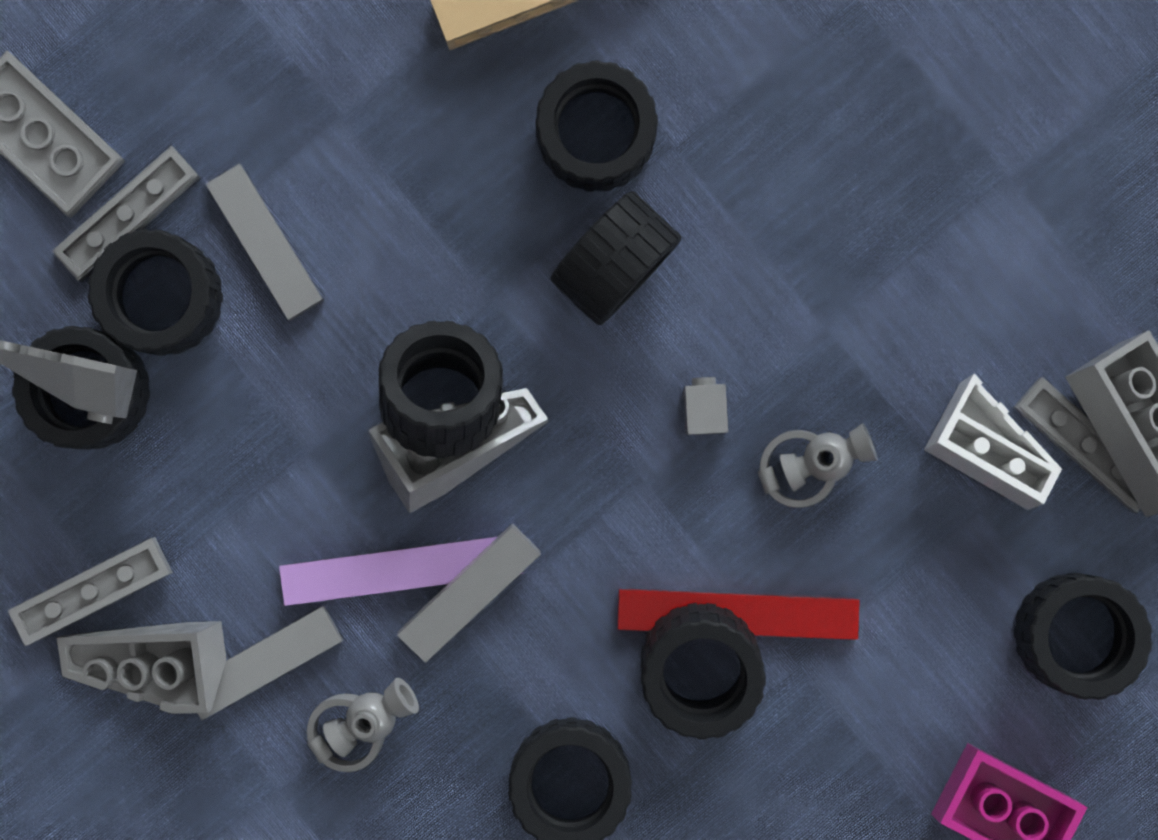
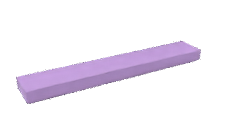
M497 537L281 565L279 569L284 606L448 584Z

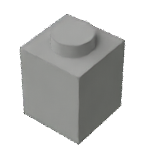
M716 377L692 378V386L683 387L685 435L728 433L726 384H716Z

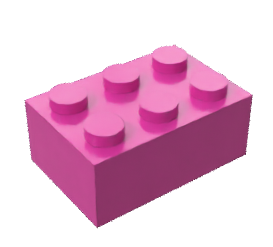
M967 743L931 815L939 823L971 840H1071L1088 807Z

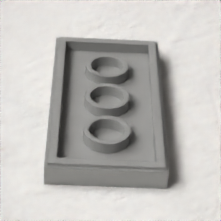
M7 50L0 57V153L66 216L72 218L118 170L125 160L12 53Z

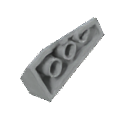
M0 340V364L70 406L88 411V420L112 424L113 417L127 418L137 370Z
M525 388L502 393L497 424L492 428L490 436L484 439L480 446L474 450H469L457 457L435 458L417 455L416 452L400 446V443L390 436L383 422L369 429L368 434L389 483L408 512L411 513L455 488L548 423V418L529 390ZM454 402L441 404V408L430 411H453L469 403L454 405Z
M221 621L184 622L57 637L62 677L100 690L108 688L126 694L127 699L136 702L144 700L159 705V710L171 714L208 713L212 710L226 664Z

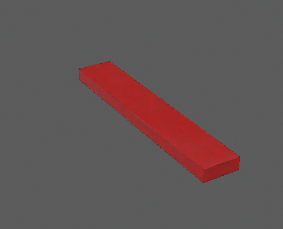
M619 589L618 630L649 631L652 630L655 622L660 617H664L672 609L681 608L691 603H710L733 611L734 615L738 618L741 617L747 623L749 630L753 631L756 636L858 640L859 599Z

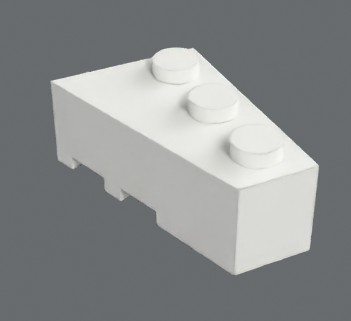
M972 374L960 382L924 450L1027 510L1043 505L1062 468L1028 431L1024 432L1007 414L1009 410L1001 402L997 403L981 385L983 382L976 374Z

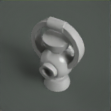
M862 423L850 431V437L847 439L835 433L828 432L817 435L806 430H791L775 437L765 448L760 461V471L757 472L765 494L769 493L779 503L793 508L810 507L821 502L832 491L836 481H839L849 473L854 459H859L860 462L878 460L875 447L865 424ZM792 438H803L810 441L805 448L804 456L797 457L795 453L780 454L781 465L792 490L795 492L807 483L806 478L811 475L819 481L826 482L818 494L808 499H792L781 494L778 491L781 488L773 467H769V461L774 450L781 443ZM826 451L833 454L834 460L831 464L824 460Z
M395 678L384 690V695L368 692L360 696L346 693L331 696L322 701L313 710L309 718L307 745L319 763H323L333 770L341 772L361 770L372 763L380 753L385 738L394 728L396 716L402 718L418 713L419 704L411 687L401 678ZM334 706L349 707L346 713V720L337 718L326 721L323 725L325 738L334 752L341 757H346L357 745L358 739L363 742L373 743L369 754L353 761H345L332 756V751L317 732L318 721L323 711Z

